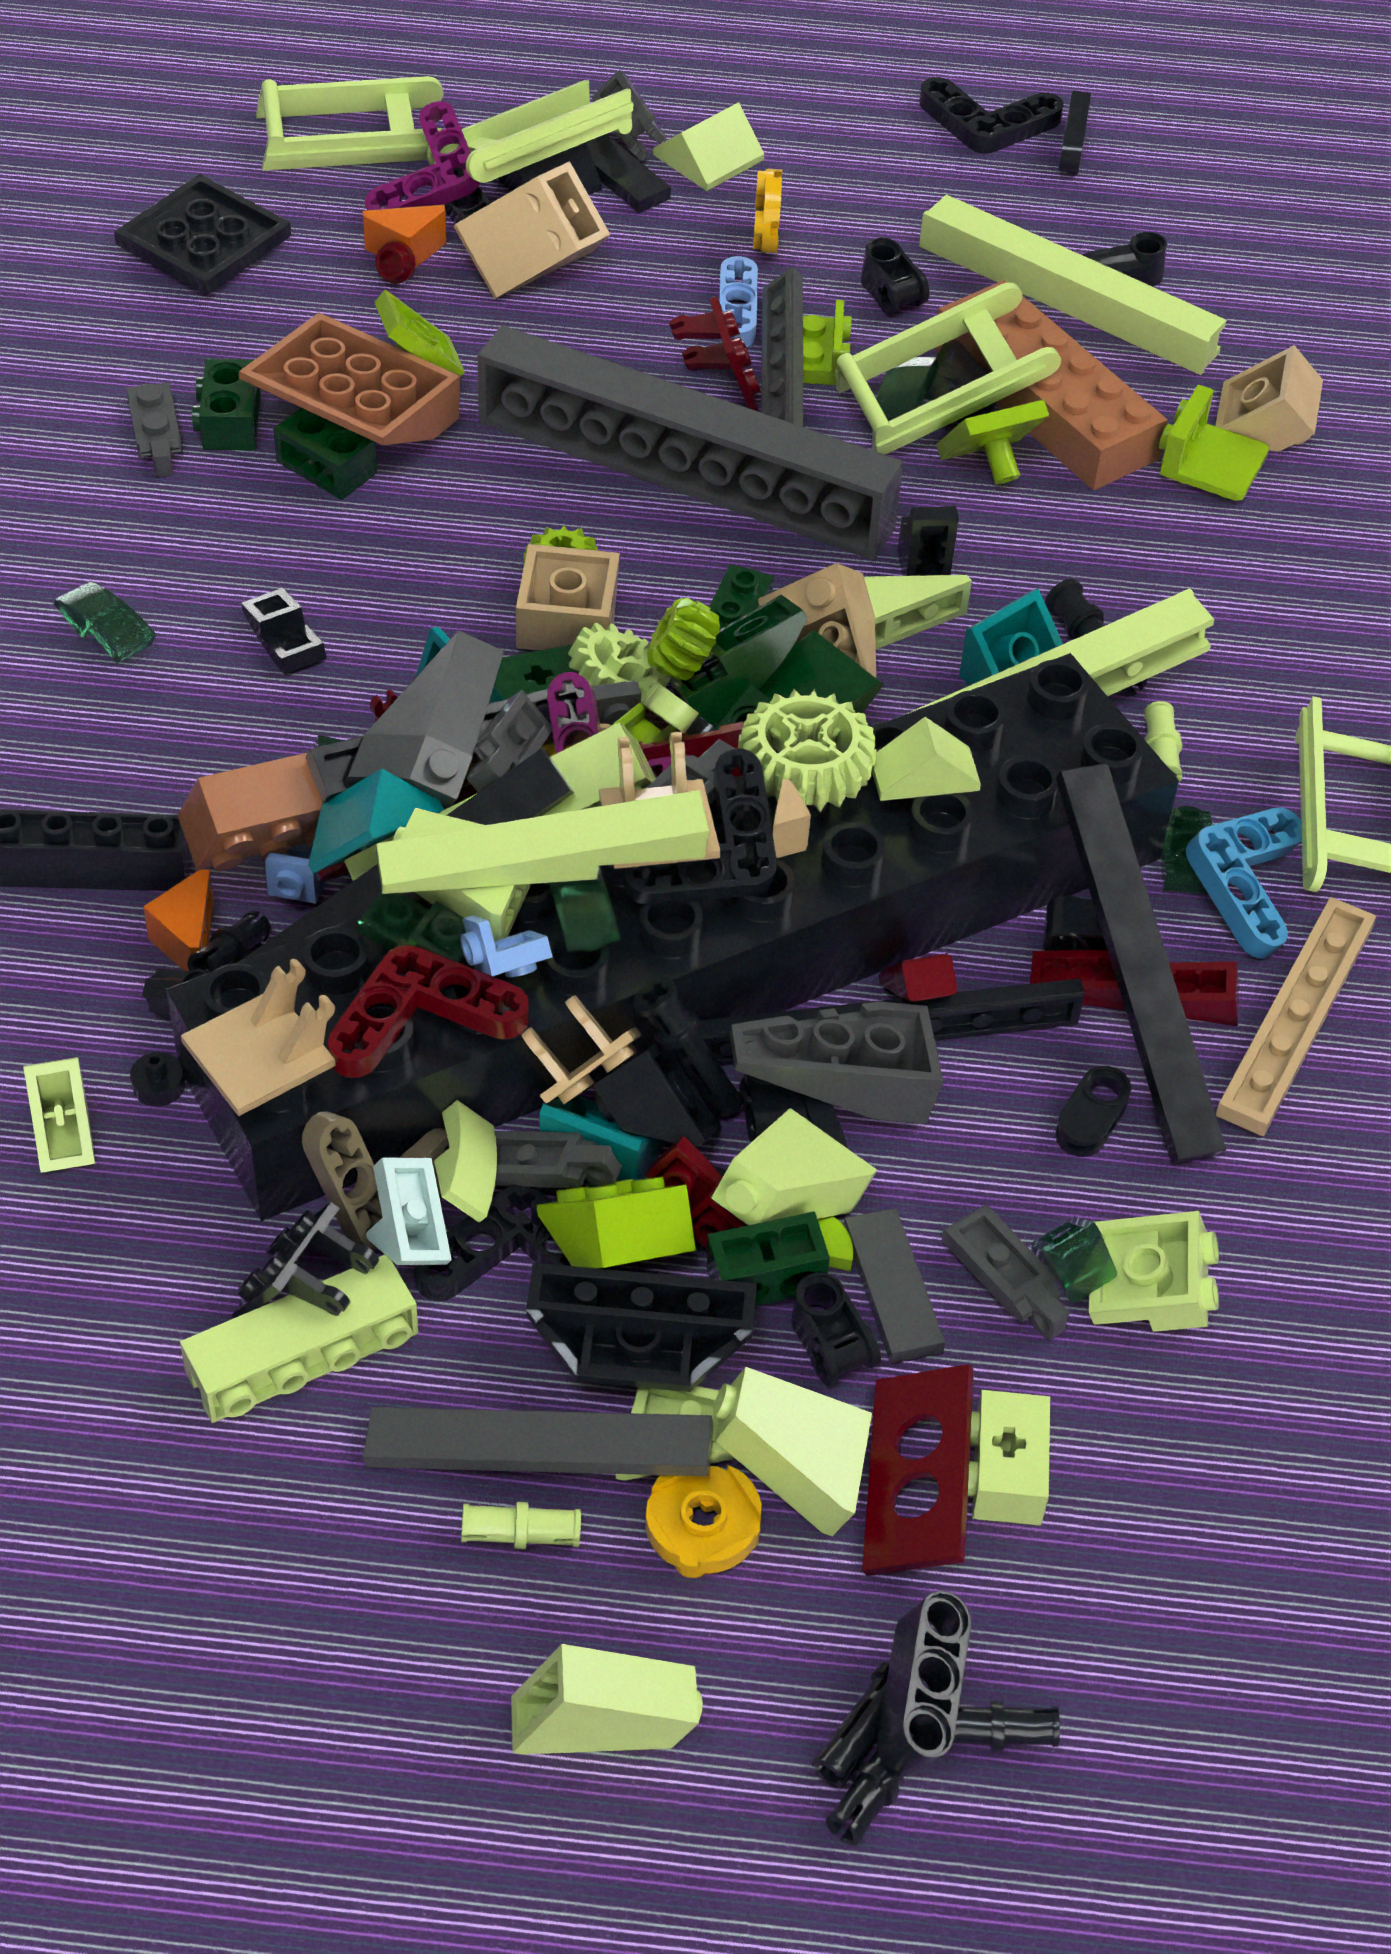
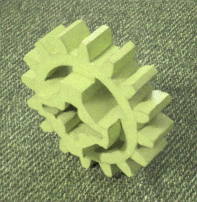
M594 623L591 629L584 627L568 652V655L572 657L569 667L580 671L578 674L585 677L592 686L635 680V682H638L641 691V701L653 684L666 688L670 680L658 672L657 668L648 663L646 648L648 641L646 639L633 636V632L629 629L624 634L620 633L617 627L611 623L606 630L599 623Z

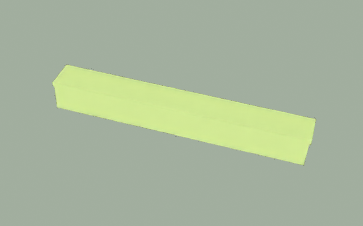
M947 194L929 211L926 210L923 213L919 247L993 281L1000 282L1005 280L1007 283H1015L1022 294L1199 375L1204 373L1205 368L1220 352L1221 346L1217 344L1220 332L1226 325V319Z
M1187 589L918 709L1069 653L1076 658L1104 693L1110 696L1210 651L1211 644L1204 636L1205 629L1214 625V618L1196 599L1194 592L1191 589Z

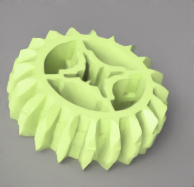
M793 689L789 698L774 694L770 704L759 702L754 713L747 714V719L743 724L742 734L739 735L738 748L753 752L759 758L762 765L767 798L775 796L778 802L782 781L790 779L805 805H814L820 812L824 805H826V802L840 807L845 797L856 798L861 787L867 786V782L871 777L872 766L875 765L877 752L874 749L875 736L873 728L867 726L865 714L855 713L852 702L838 704L834 693L827 698L818 697L815 689L809 696H801Z

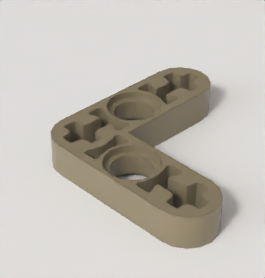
M328 1111L319 1112L312 1116L304 1128L302 1134L304 1152L328 1202H332L340 1208L335 1216L345 1236L353 1242L363 1244L371 1249H377L366 1237V1232L383 1218L372 1158L357 1126L352 1120ZM437 1128L426 1133L400 1158H432L439 1196L441 1195L434 1160L450 1147L446 1130ZM331 1143L334 1150L328 1149L326 1147ZM356 1167L358 1173L356 1185L349 1193L344 1194L343 1180L349 1170ZM367 1211H370L373 1214L369 1217Z

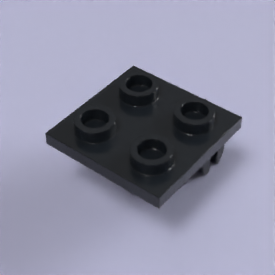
M330 1202L315 1215L307 1210L291 1229L285 1227L277 1235L266 1250V1253L271 1258L261 1270L258 1267L254 1269L239 1287L236 1294L242 1298V1301L231 1316L236 1318L260 1308L281 1291L313 1304L334 1316H338L351 1303L349 1298L338 1288L324 1284L296 1265L308 1248L313 1249L363 1274H367L370 1269H374L380 1260L373 1250L363 1244L353 1242L328 1225L340 1209L335 1204Z

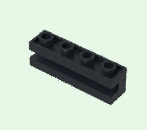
M0 809V886L168 891L189 877L192 855L177 815Z

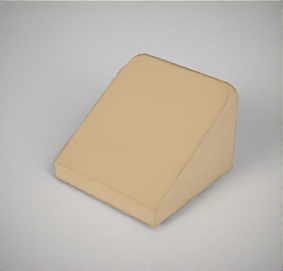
M790 779L782 781L774 819L773 839L776 858L806 851L808 846L811 814Z

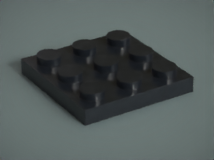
M199 174L115 230L114 234L117 246L208 295L291 236V223Z

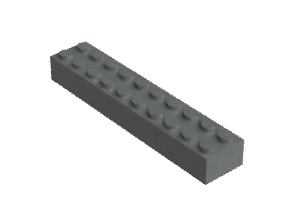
M504 325L500 326L477 355L479 423L874 561L895 530L904 462L902 460Z

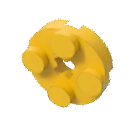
M766 169V171H758L753 249L761 250V253L777 254L782 169Z
M727 1465V1470L718 1466H710L709 1476L660 1475L654 1483L651 1496L647 1501L646 1534L657 1554L667 1563L674 1565L681 1575L687 1578H697L705 1573L722 1572L742 1562L758 1544L762 1507L761 1499L751 1480L740 1470ZM700 1506L705 1513L715 1510L718 1515L713 1518V1524L697 1525L691 1521L693 1519V1508Z

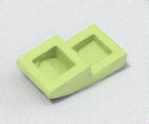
M456 1100L442 1112L450 1148L434 1160L442 1198L477 1222H481L488 1215L495 1187L497 1171L495 1130L492 1124Z

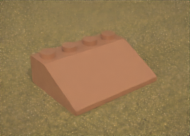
M320 312L239 371V379L381 445L434 440L459 419V375Z

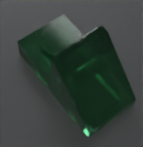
M1074 1216L1029 1244L1034 1254L1043 1264L1050 1267L1065 1294L1072 1302L1081 1300L1117 1276L1113 1260L1095 1222Z

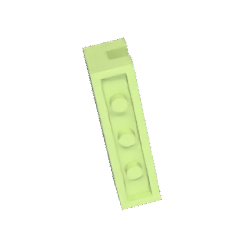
M386 1255L378 1257L380 1261L375 1268L370 1269L367 1274L352 1268L321 1281L326 1285L334 1286L341 1290L351 1302L344 1312L341 1311L338 1316H334L290 1294L180 1341L185 1372L193 1388H199L203 1407L211 1423L226 1417L241 1416L260 1402L279 1394L294 1393L315 1378L332 1371H344L356 1364L361 1358L382 1349L397 1348L410 1337L417 1335V1304L392 1260Z

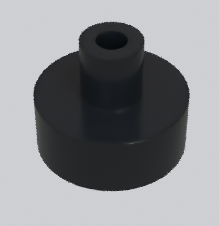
M151 1052L140 1057L131 1068L130 1079L134 1096L145 1105L153 1107L165 1106L176 1101L184 1092L185 1078L182 1064L171 1054Z

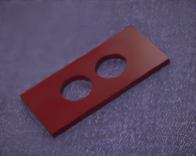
M970 1364L876 1380L862 1571L866 1576L965 1562L974 1369ZM923 1420H933L940 1423L942 1426V1438L932 1453L915 1460L906 1459L900 1455L899 1444L901 1437L910 1426ZM921 1477L932 1478L938 1482L939 1495L936 1503L928 1512L915 1518H904L897 1514L895 1508L896 1498L900 1490L907 1483Z

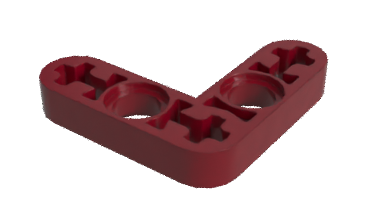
M412 945L399 946L391 949L379 963L331 1031L328 1038L330 1054L335 1059L336 1066L333 1067L335 1072L350 1078L362 1077L371 1073L377 1067L417 1007L498 1039H511L520 1035L527 1028L529 1023L528 997L522 989L513 984ZM410 969L417 970V973H416V972H413V971H409V970H410ZM458 984L468 988L470 993L464 998L453 1000L443 996L441 991L447 986ZM377 1003L390 1004L396 1009L391 1016L386 1018H374L366 1013L370 1006ZM506 1007L513 1009V1011L506 1010L502 1016L495 1014V1012L502 1013ZM361 1031L365 1033L363 1035V1050L355 1049L361 1040ZM344 1049L351 1050V1054L344 1053Z

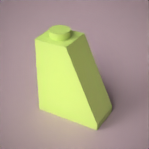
M415 808L407 826H400L397 829L393 841L485 825ZM531 884L418 891L416 893L463 927V918L474 915L488 920L493 939L496 941L508 937Z
M790 1108L733 1158L711 1199L747 1225L815 1211L817 1219L851 1213L864 1194L877 1169Z
M748 1367L742 1370L731 1385L726 1383L722 1385L713 1407V1416L719 1418L715 1441L820 1532L833 1537L856 1511L872 1413Z
M561 1644L511 1696L513 1753L525 1755L671 1749L699 1724L702 1714L703 1701L701 1693L697 1691L695 1666Z

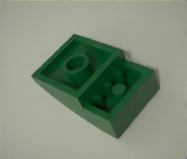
M782 594L721 628L715 638L716 644L709 652V658L705 659L701 669L686 681H679L672 677L669 680L672 690L678 698L699 713L698 716L705 719L712 726L726 716L750 684L759 689L780 666L795 644L807 620L806 614L803 609Z
M813 630L793 645L780 666L758 690L771 700L774 694L789 698L793 689L801 696H809L814 689L817 696L827 698L834 693L838 704L852 702L855 713H863L884 684L821 634Z

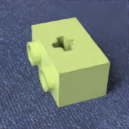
M982 1390L977 1412L972 1411L970 1446H975L974 1461H969L968 1496H973L972 1519L1041 1526L1049 1498L1050 1396Z

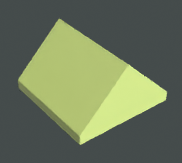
M739 102L653 148L654 156L705 191L716 187L764 160V152Z

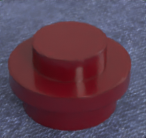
M393 241L385 244L378 251L375 266L379 275L392 284H401L407 282L414 274L415 256L407 244Z

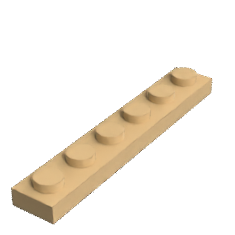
M1329 898L1220 1100L1216 1112L1217 1117L1263 1137L1265 1136L1371 933L1376 915L1335 898Z

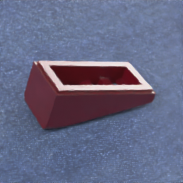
M948 953L904 960L882 970L878 974L880 985L908 1001L916 1002L945 997L957 992L952 956L948 955Z

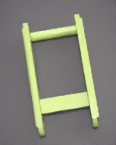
M429 76L277 86L274 80H265L261 85L256 111V119L265 118L268 136L262 170L428 160L427 151L429 145L423 129H414L411 109L424 108L432 102L441 101L443 98L442 85L436 78ZM387 110L390 131L284 137L281 117Z
M583 80L463 128L462 132L471 152L466 161L468 175L474 181L486 183L609 132L628 134L632 129L633 102H631V89H624L590 103L589 80ZM449 144L441 150V153H451L459 145ZM429 147L427 159L429 164L433 165L435 160Z
M1015 283L1001 284L853 356L850 353H845L837 359V369H835L836 389L839 394L849 389L852 390L873 429V451L886 455L1041 381L1057 371L1061 364V357L1056 349L1045 347L1017 360L994 322L995 319L1013 311L1021 303L1022 292ZM969 332L992 372L888 422L866 381Z
M1312 696L1308 707H1302L1299 714L1300 725L1296 732L1295 743L1299 744L1303 887L1305 890L1317 892L1321 888L1326 876L1327 859L1391 873L1390 843L1326 829L1323 750L1391 765V745L1323 730L1322 698Z

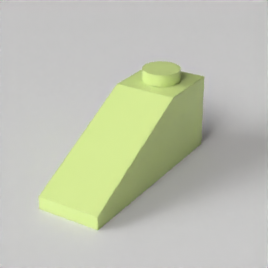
M967 575L864 577L875 614L876 649L967 614L972 582Z

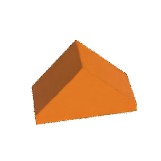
M445 205L362 211L365 250L375 255L385 244L400 241L407 244L413 251L416 268L446 244Z
M198 870L143 906L148 939L183 971H189L187 962L190 955L209 943L214 909L210 870Z

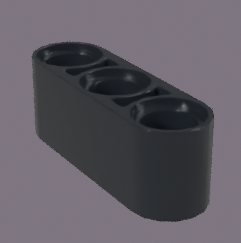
M940 1590L931 1593L900 1618L895 1629L877 1736V1752L884 1766L897 1776L909 1777L916 1775L942 1757L951 1748L954 1740L971 1618L964 1602L951 1592ZM929 1622L936 1628L937 1633L931 1628ZM919 1676L924 1679L929 1689L921 1683ZM910 1733L914 1734L918 1739L921 1748L914 1743Z

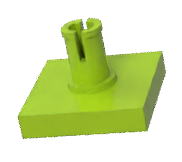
M385 289L376 299L375 305L388 337L397 343L395 347L461 377L465 371L450 337Z
M1045 400L964 419L936 444L941 461L985 450L995 485L1017 479L1021 475L1010 443L1020 441L1049 417Z

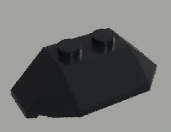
M533 1263L526 1316L577 1382L691 1392L752 1338L757 1283Z

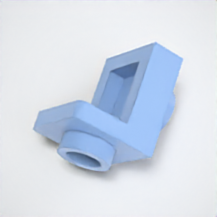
M300 844L290 847V850L285 854H268L265 860L268 895L317 903L326 881L320 882L316 873L312 874L308 864L312 848H309L306 844Z
M474 915L463 918L466 933L461 935L462 950L469 965H474L478 971L490 976L505 972L506 977H517L535 971L537 969L536 962L552 957L548 937L528 930L494 941L488 920Z

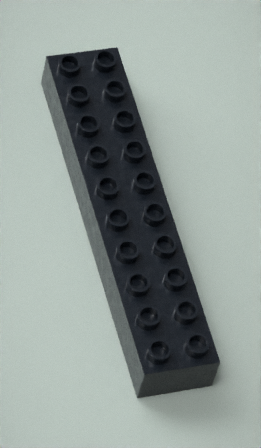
M1069 653L1053 660L1041 662L1037 666L975 689L960 692L951 698L889 721L870 726L873 728L875 736L874 749L878 752L922 718H928L969 746L981 783L980 791L880 801L871 772L867 786L861 787L856 798L845 797L840 807L826 802V805H824L820 812L814 805H806L811 814L806 851L777 858L776 873L770 888L764 893L754 896L652 905L640 904L626 894L623 886L625 868L614 869V865L599 866L597 879L531 884L508 937L528 930L548 937L552 957L536 962L537 969L531 973L517 977H506L504 972L492 977L513 984L525 992L529 1003V1023L523 1032L532 1027L569 1073L601 1051L565 1003V1001L575 995L612 1041L634 1027L638 1029L642 1036L632 1042L638 1052L627 1059L629 1060L657 1042L654 1038L655 1028L647 1017L638 1014L633 1006V999L643 986L658 978L668 977L674 980L679 988L678 998L686 1010L694 1011L700 1021L782 1012L877 974L901 961L914 959L1046 906L1056 897L1073 895L1088 889L1089 887L1055 778L1063 770L1108 763L1139 867L1160 860L1179 780L1076 658ZM746 775L735 777L736 796L744 794L743 787ZM775 796L767 798L772 833L778 804ZM715 799L709 804L718 843L723 844ZM748 811L736 812L730 818L732 825L744 832L753 831L760 824L758 818ZM753 846L746 848L747 855L744 869H748L750 877H758L761 868H756ZM701 862L692 863L685 870L687 877L698 884L708 883L715 877L713 869ZM670 866L669 875H672L671 885H677V866ZM650 869L641 870L640 878H643L645 886L655 885L656 877H652ZM418 894L407 900L337 926L319 930L310 936L240 962L222 966L213 972L166 989L176 1055L182 1064L184 1078L260 1221L325 1196L302 1145V1134L307 1122L319 1112L328 1111L352 1120L357 1126L375 1165L381 1158H400L429 1131L437 1128L445 1129L442 1112L456 1100L463 1103L494 1127H497L541 1109L545 1102L540 1095L557 1083L540 1059L526 1044L521 1034L511 1039L494 1038L417 1007L384 1057L371 1073L362 1077L350 1078L340 1075L331 1068L238 1116L181 1041L182 1034L264 994L271 980L273 970L280 966L287 975L290 972L291 959H297L306 970L304 979L297 987L295 1013L300 1016V1011L307 1002L316 1011L319 1008V996L326 995L335 1006L334 1014L327 1021L323 1045L328 1051V1038L331 1031L384 956L391 949L412 945L475 969L474 965L471 966L467 962L461 946V935L466 933L465 928ZM410 969V970H409V971H413V972H416V973H417V970H414V969ZM458 984L447 986L441 991L443 996L453 1000L464 998L470 993L468 988ZM377 1003L370 1006L366 1013L374 1018H386L391 1016L396 1009L390 1004ZM506 1007L502 1013L495 1012V1014L502 1016L506 1010L513 1011V1009ZM362 1031L361 1040L355 1049L363 1050V1035L365 1033ZM344 1049V1053L351 1054V1050ZM601 1065L589 1075L596 1083L608 1073ZM592 1084V1085H591L590 1087H588L586 1090H589V1089H591V1088H594V1086H593L594 1084ZM331 1143L326 1147L328 1149L334 1150ZM356 1167L349 1170L345 1175L343 1188L357 1182L358 1173Z

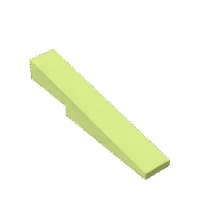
M700 790L377 843L376 855L382 894L597 879L598 868L601 865L704 859L709 827Z

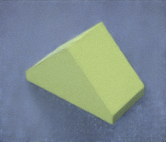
M926 717L876 752L875 765L872 766V774L880 801L980 791L981 783L969 746Z
M78 1057L23 1066L41 1173L95 1164L88 1106Z

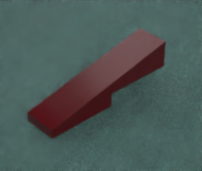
M1108 950L1033 951L1030 984L1081 978L1085 990L1082 1005L1125 1010ZM1237 961L1169 962L1186 1019L1238 1026L1240 987Z

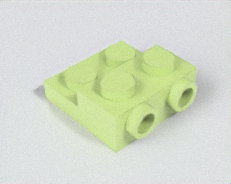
M1199 1211L1092 1222L1089 1315L1094 1325L1149 1320L1153 1332L1208 1327V1311L1218 1310L1219 1308L1217 1283L1215 1277H1208V1265L1218 1264L1219 1249L1215 1232L1206 1231Z

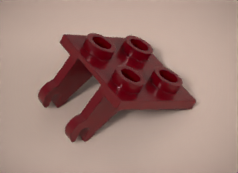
M718 296L709 299L713 312L692 317L680 315L672 319L669 325L674 339H722L723 342L707 347L695 345L684 350L682 356L687 369H733L748 408L759 412L754 394L761 392L753 368L747 370L745 368L752 365V361L744 340H741L740 337L734 338V336L740 334L732 310L724 312Z

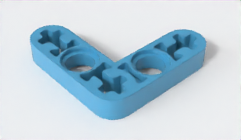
M1283 807L1268 809L1205 827L1186 847V856L1190 865L1239 945L1252 957L1259 959L1270 957L1286 942L1288 937L1287 927L1250 868V866L1286 856L1302 841L1301 820L1295 813ZM1271 829L1277 832L1270 837L1269 831ZM1239 833L1247 837L1254 845L1255 850L1244 846L1237 834ZM1228 884L1239 888L1244 894L1245 901L1236 898L1230 892Z

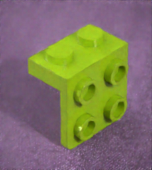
M1197 385L1189 400L1184 398L1181 400L1175 414V424L1168 423L1163 431L1159 449L1165 450L1160 475L1182 484H1188L1217 494L1223 498L1235 501L1243 500L1268 456L1269 446L1264 442L1207 424L1214 390Z

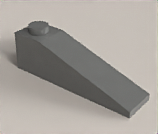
M458 630L364 734L346 781L356 784L383 768L439 800L444 810L451 807L458 798L471 763L504 651Z
M876 1001L863 1003L857 1012L838 1014L835 1008L819 1010L817 1018L797 1021L790 1016H781L731 1024L729 1030L734 1069L736 1071L874 1120L927 1124L943 1083L928 1007L923 1005Z

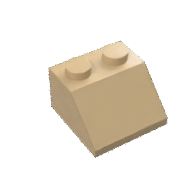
M1293 345L1223 382L1215 426L1264 442L1271 451L1280 452L1294 444H1302L1315 434L1323 379L1296 346Z
M528 544L516 604V648L544 650L571 645L584 627L591 629L594 623H599L606 630L610 623L614 624L620 553Z

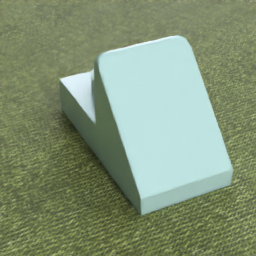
M381 1158L373 1166L383 1218L366 1232L367 1239L396 1265H447L452 1259L432 1158Z

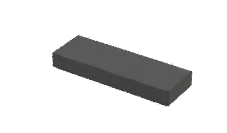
M897 1208L845 1218L844 1227L848 1231L853 1243V1258L890 1364L943 1353L945 1341Z

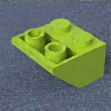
M664 1177L639 1180L626 1179L618 1180L613 1184H602V1186L592 1188L578 1187L556 1191V1202L537 1205L539 1218L572 1266L606 1268L696 1251L687 1185L665 1186Z

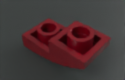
M684 1135L655 1160L646 1172L645 1176L647 1178L664 1177L665 1186L687 1185L694 1239L706 1250L708 1234L748 1226L711 1199L722 1180V1176Z

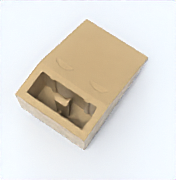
M570 161L535 177L453 226L494 300L592 253L611 235Z
M835 563L758 599L759 606H762L782 594L803 609L807 616V620L796 642L815 630L876 677L875 614L863 573Z

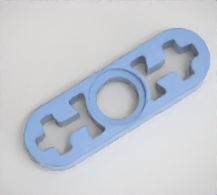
M734 256L727 258L721 264L719 301L724 312L732 310L736 322H741L740 334L734 336V338L740 337L741 340H744L746 347H749L755 342L758 267L749 258ZM735 277H742L743 283L735 282ZM732 300H741V301H745V302H747V303H746V304H732V303H730L729 301H732Z

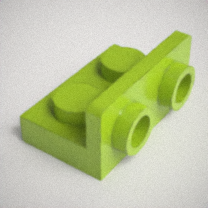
M836 299L834 318L817 315L803 316V383L836 385L835 369H837V359L842 354L850 353V343L842 342H850L852 316H844V300Z

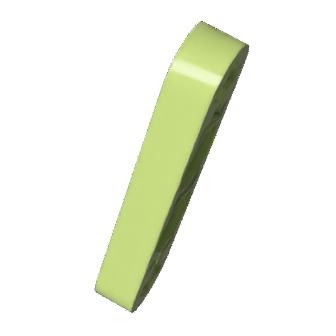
M653 684L641 701V704L647 707V709L684 734L699 715L696 710L680 698L657 684Z

